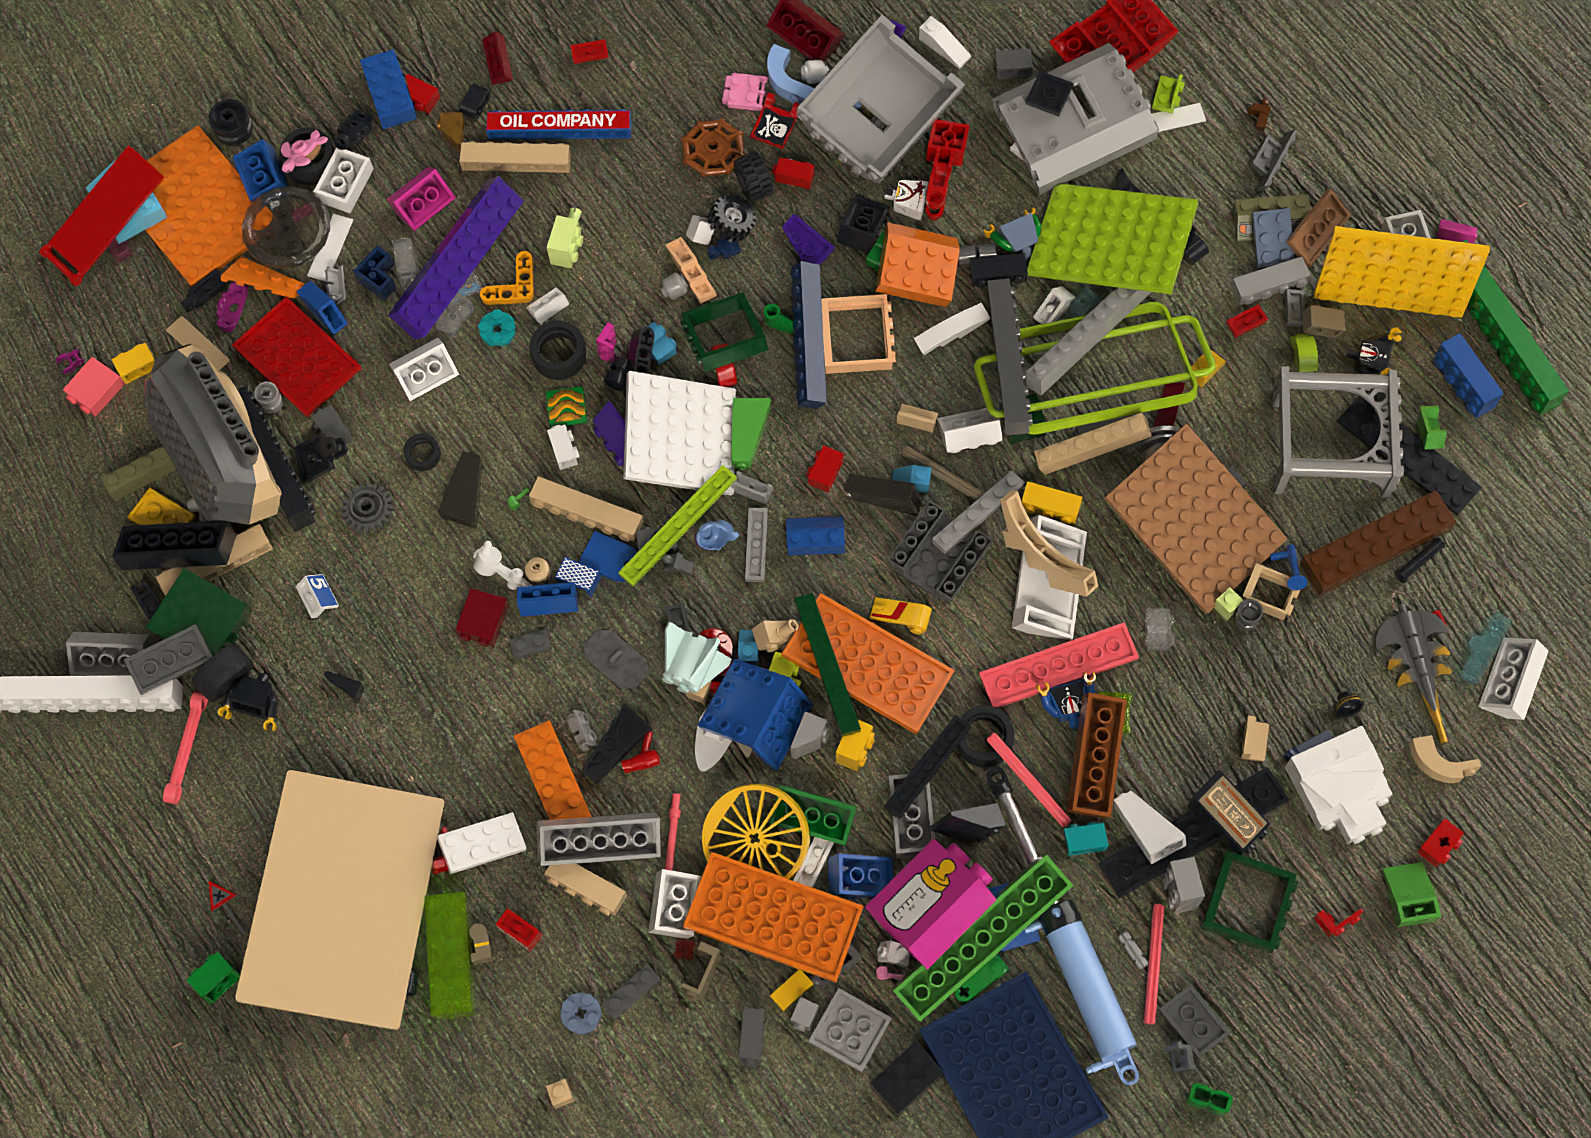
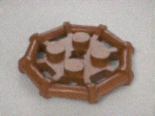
M723 118L702 122L699 120L681 138L683 163L690 166L704 178L706 176L723 174L728 176L734 169V160L746 155L743 144L744 134L727 123ZM717 127L714 131L705 130V128ZM722 129H725V130H726L727 132H729L731 135L728 136L726 133H724V132L721 131V130H722ZM700 131L701 134L696 139H693V137ZM736 140L737 149L731 148V142ZM716 144L717 149L711 150L709 146H714ZM689 145L695 146V152L690 154ZM730 155H734L735 157L726 164L725 160ZM698 158L699 160L704 162V167L696 163L694 160ZM719 164H721V166H722V167H720V168H710V169H708V168H709V165H711V166H718Z

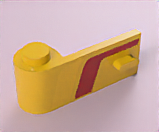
M875 597L870 620L906 625L910 632L920 635L927 630L932 609L923 604Z

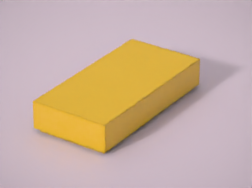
M798 970L773 992L770 998L784 1012L814 983L802 970Z

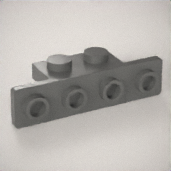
M1293 129L1285 133L1280 144L1269 135L1264 136L1249 163L1253 169L1262 175L1255 188L1256 191L1270 187L1273 182V176L1280 169L1281 161L1288 154L1289 146L1296 139L1297 130Z

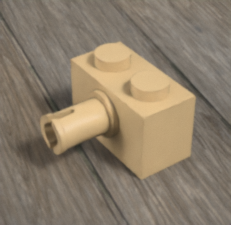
M794 619L789 621H762L752 629L758 650H767V652L781 650L783 652L794 633L798 630L799 625Z

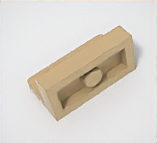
M902 404L897 414V423L933 432L938 413Z
M1254 716L1247 717L1241 751L1242 759L1264 762L1269 724L1256 722V717Z

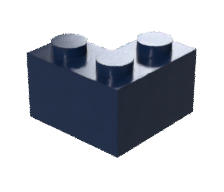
M376 245L353 270L357 282L383 301L396 289L393 279L387 275L388 271L394 266L392 257Z

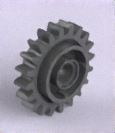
M369 482L366 483L365 488L359 484V490L352 487L353 494L346 493L348 499H342L344 505H346L341 506V510L344 512L342 517L346 519L345 523L350 525L352 530L357 528L359 533L363 529L366 534H369L370 529L377 533L376 527L383 530L382 523L389 524L387 517L392 518L393 514L390 511L395 509L391 505L393 499L389 498V492H385L383 486L378 489L376 483L371 488ZM372 506L370 510L364 511L365 507Z

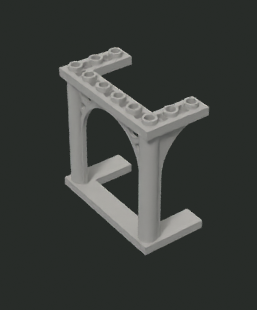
M1281 366L1272 389L1273 407H1279L1280 464L1274 476L1275 494H1283L1290 476L1357 478L1374 482L1381 487L1382 498H1390L1392 492L1396 489V485L1399 484L1400 478L1404 475V466H1401L1400 461L1403 458V448H1400L1402 430H1399L1402 414L1398 411V406L1401 404V395H1398L1400 377H1397V370H1389L1387 375L1289 372V367ZM1290 389L1340 390L1361 396L1372 405L1378 415L1380 434L1377 443L1368 453L1355 459L1291 458ZM1370 389H1373L1370 395L1365 393V390L1370 392ZM1377 393H1378V402H1376V401L1374 400V396H1375ZM1382 441H1387V447L1382 445ZM1381 450L1385 452L1388 459H1379L1376 451ZM1372 457L1373 460L1368 462L1367 458Z

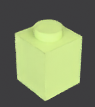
M1229 587L1216 599L1214 609L1228 620L1236 613L1243 599Z

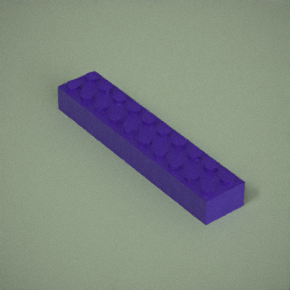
M499 176L488 179L388 316L414 340L424 338L524 200Z

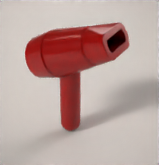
M652 731L644 737L640 754L621 761L625 774L650 769L660 764L658 752L655 749L649 750L653 736Z

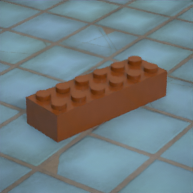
M1086 693L1082 696L1066 812L1102 819L1111 817L1127 699L1095 693Z

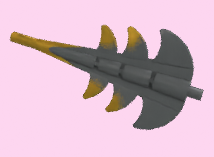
M1403 603L1398 605L1400 614L1387 619L1379 628L1376 636V650L1380 651L1383 647L1392 644L1400 646V649L1392 654L1387 669L1390 671L1396 666H1409V669L1400 676L1397 687L1416 682L1434 722L1440 744L1448 742L1442 723L1434 677L1445 674L1450 675L1452 670L1443 664L1431 663V659L1440 655L1449 656L1450 651L1440 643L1427 641V637L1435 633L1447 634L1448 629L1444 622L1435 614L1422 610L1407 611L1406 605Z

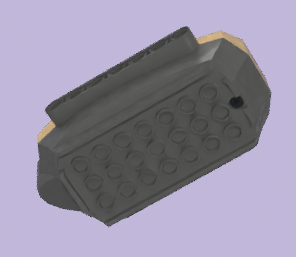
M191 344L159 354L156 357L151 374L145 379L143 400L144 405L148 406L149 411L146 416L206 522L228 521L252 524L277 514L282 493L254 437L246 407L233 382L226 374L217 371L204 354Z

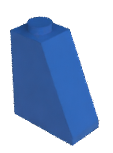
M311 280L296 291L303 303L333 335L348 324L334 301Z

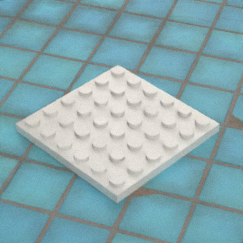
M629 371L627 373L623 479L699 490L722 465L734 474V465H732L731 459L733 398H736V389ZM730 486L723 494L732 495L734 489Z

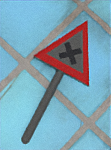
M208 881L211 912L223 905L239 930L244 934L245 929L227 905V902L237 895Z

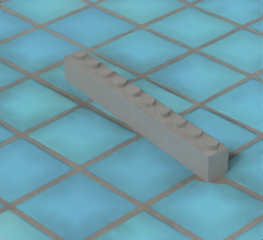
M1117 287L1026 371V384L1028 388L1040 395L1045 393L1151 292Z

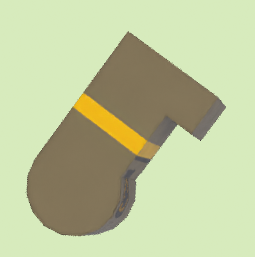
M482 924L473 925L469 930L476 952L470 954L472 963L478 965L494 961L488 930Z

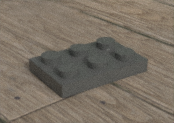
M1189 985L1159 1009V1012L1186 1045L1192 1046V1053L1197 1059L1230 1035L1228 1029L1192 985Z

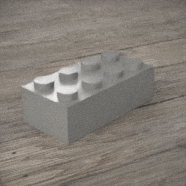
M909 774L889 776L890 798ZM930 782L900 820L892 815L896 859L915 857L932 839H935V832L930 830V826L934 824Z

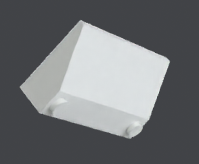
M1041 515L1030 519L1039 533L1058 552L1083 566L1086 531ZM1022 551L1012 628L1028 634L1073 640L1079 595L1051 588L1047 572L1028 567L1024 551Z

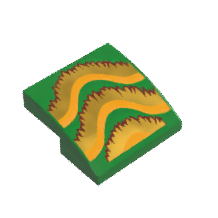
M583 386L546 391L550 428L556 425L567 426L587 423Z

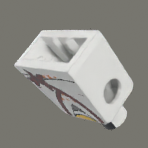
M900 180L897 190L886 189L885 199L894 200L895 212L921 220L929 182Z

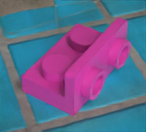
M609 322L596 339L598 355L606 362L613 361L615 357L614 347L617 343L614 325Z

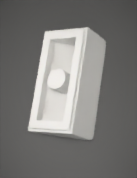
M554 288L526 308L534 319L541 324L568 306L569 303L565 295L558 288Z

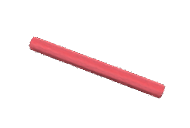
M992 733L987 738V742L1062 827H1066L1071 822L1069 816L996 733Z
M1154 904L1152 912L1144 1023L1149 1025L1154 1024L1156 1019L1164 905Z

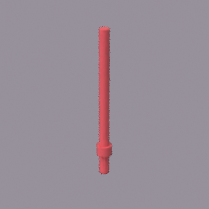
M676 793L672 796V806L669 809L668 816L670 818L665 870L673 871L677 825L681 815V810L679 809L681 795Z

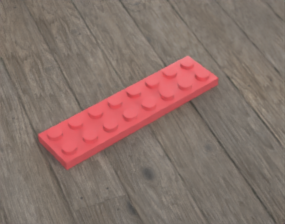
M1124 622L979 672V676L991 706L1000 708L1040 694L1036 690L1035 685L1038 684L1041 690L1045 686L1043 681L1049 684V688L1069 684L1083 679L1084 671H1086V677L1093 675L1092 670L1095 674L1138 660L1139 655Z

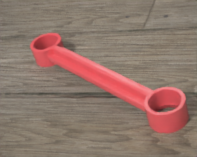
M195 690L190 699V713L170 782L166 785L163 793V801L166 803L178 804L181 798L182 780L201 714L206 709L208 699L200 691Z

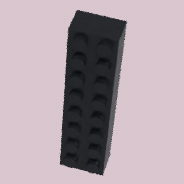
M245 386L237 389L246 407L254 437L276 484L281 490L280 506L294 532L315 523L313 515L316 513L313 505L306 496L304 488L300 481H298L276 436L273 435L272 429L268 421L265 420L260 406L257 405L252 391L248 392Z

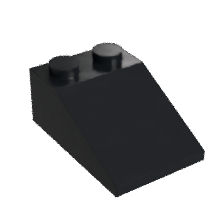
M856 195L840 225L836 242L861 252L869 253L877 242L890 207Z
M998 803L951 811L931 825L930 830L967 843L977 842L981 844L989 840L988 837L1000 833L999 830L1006 826Z

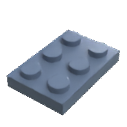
M1290 208L1253 212L1252 221L1257 268L1270 267L1295 259L1293 250L1286 242L1292 234Z

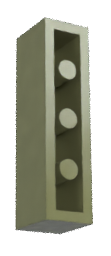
M161 446L101 479L108 493L114 501H117L176 470L164 447Z

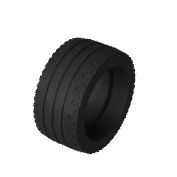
M303 127L294 130L284 138L281 147L285 142H288L291 148L296 141L311 139V134L318 129ZM318 130L319 138L324 136L328 139L321 146L325 150V154L317 164L311 167L302 168L295 166L293 171L286 172L296 183L306 186L317 185L335 152L331 140L321 130ZM280 147V159L283 165L289 158L282 155Z
M560 320L551 321L537 328L531 337L530 356L535 368L544 377L553 380H565L577 374L584 366L586 360L585 341L580 331L573 324ZM553 338H567L576 345V351L572 357L562 363H550L540 356L541 348Z
M234 643L211 657L193 676L192 683L206 699L214 702L226 695L231 686L241 682L252 670L254 663Z
M980 705L969 709L962 715L961 719L969 725L983 719L999 725L1004 735L1003 742L1012 750L1015 735L1010 718L1002 710L989 705ZM965 737L956 747L961 757L973 766L981 768L993 767L1003 761L996 751L987 754L976 752L966 743Z

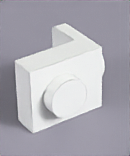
M894 941L880 943L877 950L878 962H889L902 967L908 966L910 953L900 943Z

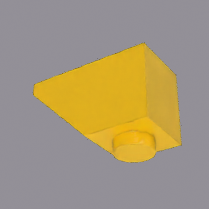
M1212 350L1211 353L1214 357L1216 368L1210 375L1196 378L1197 384L1201 388L1226 363L1224 359ZM1204 354L1191 366L1193 371L1208 367Z

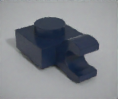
M725 238L724 240L717 241V246L707 248V255L710 260L721 255L724 259L741 253V249L738 243L734 242V239L732 242H727L728 239Z

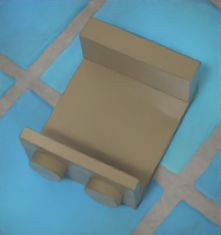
M700 942L698 947L699 956L710 962L698 989L684 983L681 985L683 994L686 995L685 998L693 1002L697 1000L703 1001L721 960L720 949Z

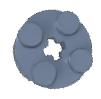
M576 993L569 996L562 1003L560 1015L562 1023L568 1030L575 1034L584 1035L595 1030L601 1020L602 1010L598 1001L591 994ZM580 1008L587 1011L583 1019L576 1016Z

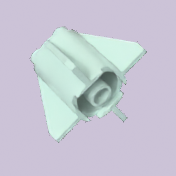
M668 622L665 628V671L662 680L668 684L677 685V689L683 693L688 694L689 691L697 693L704 685L729 666L731 658L717 651L720 639H707L701 635L692 637V632H686L673 623Z

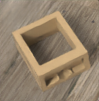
M1256 563L1242 599H1254L1262 605L1264 613L1284 620L1286 614L1290 616L1294 607L1291 604L1292 599H1297L1300 590L1290 589L1283 609L1252 598L1251 595L1259 577L1289 588L1287 581L1291 578Z

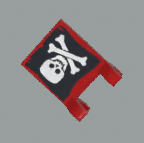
M768 92L750 138L784 149L798 118L796 113L800 104L795 102L791 112L774 107L776 102L775 95Z

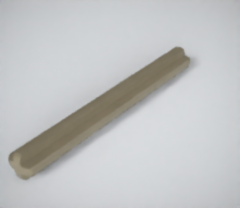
M905 446L902 450L904 457L919 466L932 467L931 473L972 499L977 501L984 495V492L913 448Z

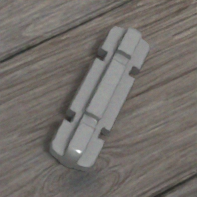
M1128 932L1122 933L1118 937L1121 944L1124 943L1125 950L1131 959L1136 961L1135 965L1138 969H1143L1149 964L1147 959L1142 957L1143 953L1134 940H1131L1130 934Z

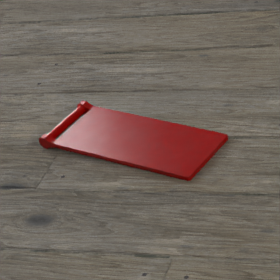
M128 145L52 239L39 250V254L52 262L70 279V283L73 286H78L92 265L162 182L164 176L135 149ZM53 247L79 272L74 274L52 254Z

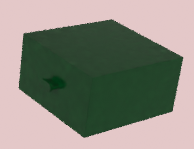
M183 568L146 628L166 639L196 624L213 657L223 648L236 643L240 636L238 634L253 610L244 602Z

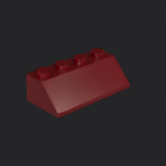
M779 0L766 27L810 60H822L823 62L838 49L845 36L842 31L800 0Z

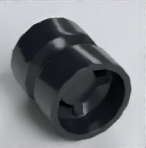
M614 357L610 365L611 370L607 371L603 380L608 387L622 391L627 359Z

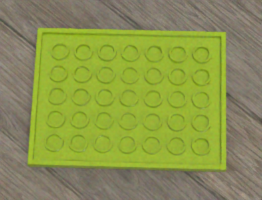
M1059 183L1054 186L1042 222L1041 233L1027 268L1028 276L1172 294L1198 207V199Z

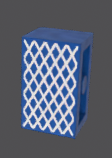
M564 557L555 579L557 583H562V581L566 583L575 582L576 587L586 590L588 596L592 597L601 579L600 571Z

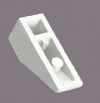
M932 16L919 28V40L960 69L971 58L968 51L950 31Z

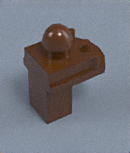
M1266 98L1262 99L1260 104L1254 102L1252 106L1247 108L1249 114L1259 117L1255 129L1261 131L1265 129L1271 109Z

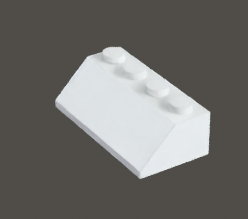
M1503 638L1479 707L1507 719L1524 720L1548 650L1537 639Z

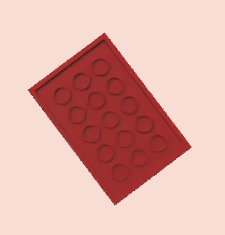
M287 296L232 344V347L266 380L275 384L279 392L306 418L362 369L348 353Z

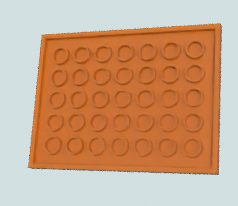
M198 125L147 160L164 176V179L153 191V194L160 203L167 218L145 231L191 288L215 269L219 271L281 227V223L262 201L251 202L249 200L240 174Z

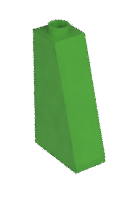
M733 398L731 461L734 468L738 470L752 467L771 411V398Z

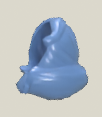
M721 519L716 522L710 521L702 524L695 534V542L704 550L719 551L725 546L727 541L736 540L739 537V533L735 532L732 525L727 521Z

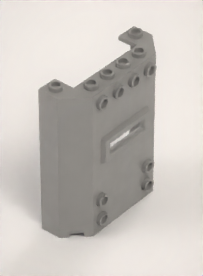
M883 15L877 19L798 106L796 113L810 132L812 138L820 140L829 152L833 151L842 163H847L856 175H861L863 178L876 183H880L961 93L965 85L952 73L948 77L944 76L894 33L896 26ZM860 102L885 123L887 127L882 131L854 108V105Z
M1109 43L1047 72L1074 83V86L1079 85L1095 114L1092 118H1087L1073 90L1059 117L1026 105L1025 101L1036 78L992 99L993 109L1000 122L1003 121L1031 172L1032 182L1039 195L1054 189V186L1059 183L1064 184L1158 139L1159 128L1153 120L1150 112L1151 105L1148 99L1143 98L1141 86L1134 82V74L1131 69H1127L1124 56L1122 54L1119 55L1117 49Z

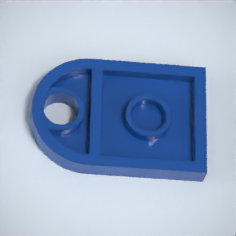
M594 531L578 563L600 571L601 576L612 581L626 582L619 576L618 572L637 552L633 547Z

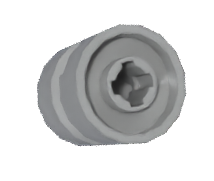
M262 382L257 385L254 390V397L262 411L267 414H274L280 411L284 401L276 385L272 382Z

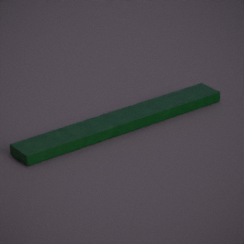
M810 593L795 597L794 602L841 736L844 737L861 732V727L814 595Z

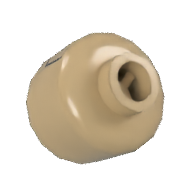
M532 558L525 566L526 577L532 584L542 585L550 579L551 570L549 564L543 558Z

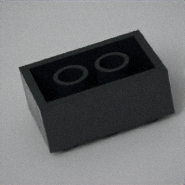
M915 1041L870 1082V1087L898 1117L943 1076L944 1072Z

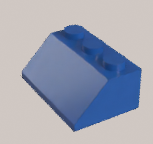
M263 139L233 156L251 202L276 200L291 191L274 148Z
M843 516L786 519L788 556L845 553Z

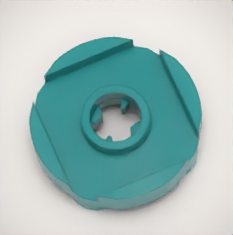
M499 309L486 314L478 325L481 339L492 347L494 345H500V347L508 345L516 334L514 319L508 313L502 312ZM495 326H501L500 332H494L493 330Z

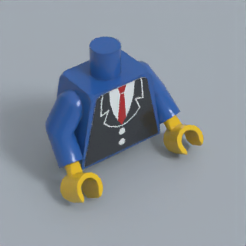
M1092 670L1093 675L1091 678H1086V671L1083 672V677L1086 680L1085 684L1084 680L1049 688V684L1043 681L1045 686L1041 690L1040 686L1036 684L1035 688L1041 693L1040 698L1044 710L1052 717L1057 718L1059 722L1068 720L1072 730L1078 729L1082 696L1086 693H1095L1093 681L1096 679V674Z

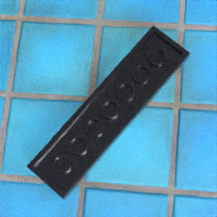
M1359 396L1339 417L1337 423L1372 449L1379 438L1380 422L1372 405ZM1399 424V430H1402L1400 448H1403V458L1400 461L1401 466H1404V475L1428 494L1437 491L1447 508L1458 516L1482 487L1434 449H1424L1422 440ZM1382 441V445L1387 447V441ZM1381 450L1376 451V454L1384 460L1388 459L1385 452Z

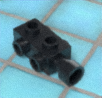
M358 110L352 115L349 114L345 122H341L338 126L337 132L339 134L334 139L336 148L345 150L350 144H360L364 135L368 136L371 132L372 126L370 124L372 118Z

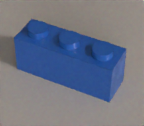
M575 582L517 587V604L521 617L577 612L578 593Z

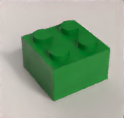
M217 952L209 955L205 960V964L200 968L194 969L186 981L204 1000L212 1005L240 979L241 974L225 957Z

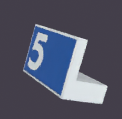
M323 574L305 576L296 586L311 618H318L325 609L337 608L339 606Z

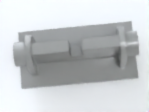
M342 265L337 269H334L333 266H327L325 270L326 282L332 283L326 285L327 295L336 305L346 299L345 276Z
M573 710L574 714L567 716V722L572 733L579 731V734L574 736L578 748L584 752L589 749V745L597 747V737L588 724V716L582 711Z

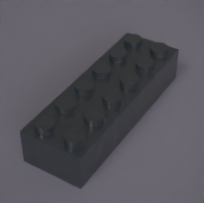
M228 521L122 526L112 556L121 570L227 565L236 533Z

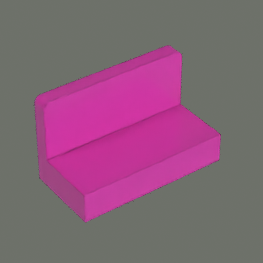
M1441 219L1436 238L1457 242L1467 239L1469 243L1474 244L1478 235L1476 234L1477 228Z

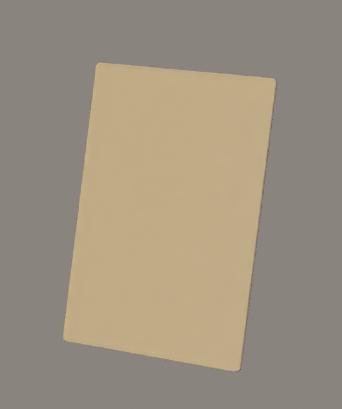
M289 770L285 778L236 992V1001L398 1030L401 1023L444 800Z

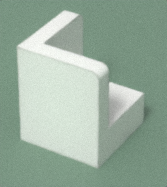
M693 215L686 236L693 242L708 245L714 229H710L711 224H708V218Z

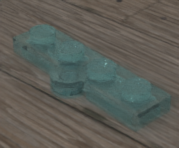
M1496 611L1494 612L1482 635H1475L1469 640L1468 646L1472 653L1458 677L1477 686L1513 620Z

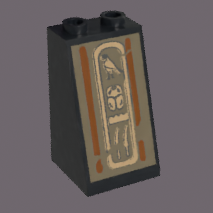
M1220 769L1192 796L1187 806L1240 855H1243L1245 852L1249 854L1256 847L1254 842L1258 838L1263 840L1269 833L1267 829L1270 823Z

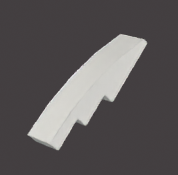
M980 303L933 326L915 337L914 340L922 354L926 355L938 346L943 347L957 337H964L991 318L984 305Z

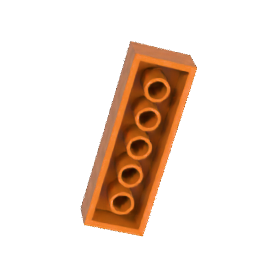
M550 720L514 735L549 820L592 817Z

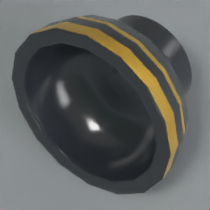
M1350 691L1342 692L1337 697L1336 712L1340 717L1356 715L1364 707L1362 699Z

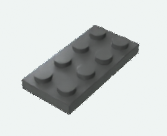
M195 624L123 660L140 695H143L204 665L212 655L198 626Z

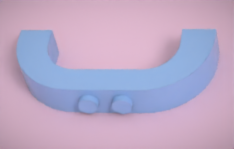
M773 44L767 59L769 82L778 95L792 104L795 102L801 104L815 88L787 76L785 68L790 61V50ZM857 102L854 108L859 109L862 104Z

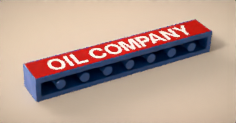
M587 109L582 111L512 110L509 112L495 110L487 112L486 121L488 140L631 138L632 127L631 112L625 109H602L600 111H590Z

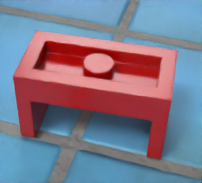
M508 908L495 924L501 932L530 952L542 937L538 929Z

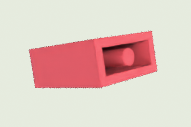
M91 357L65 386L63 391L67 395L65 398L73 405L77 403L87 415L91 413L96 417L125 383L118 374L94 357Z

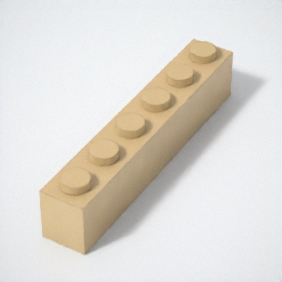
M461 142L460 164L462 170L570 173L571 151L569 145L563 143Z
M1139 413L1034 451L1039 469L1046 475L1152 437L1146 417L1143 413Z
M539 476L529 494L530 501L536 508L549 509L555 515H565L571 521L577 522L578 520L589 528H599L605 534L618 535L620 539L627 542L629 540L636 541V530H641L644 523L643 516Z
M252 525L246 531L236 534L227 565L176 567L163 570L156 578L166 596L183 568L210 582L272 550L273 547L261 525Z

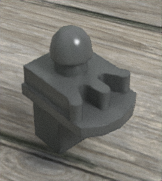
M682 554L663 555L662 560L665 566L662 570L666 573L678 571L684 575L692 574L694 563L684 559Z

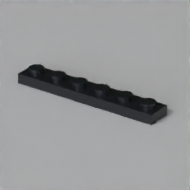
M955 715L884 805L883 809L900 820L969 732L971 725Z

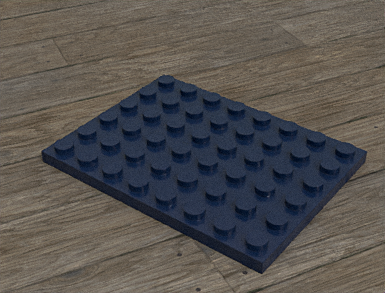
M1027 972L919 1030L937 1065L944 1072L943 1075L978 1138H1074L1109 1118Z

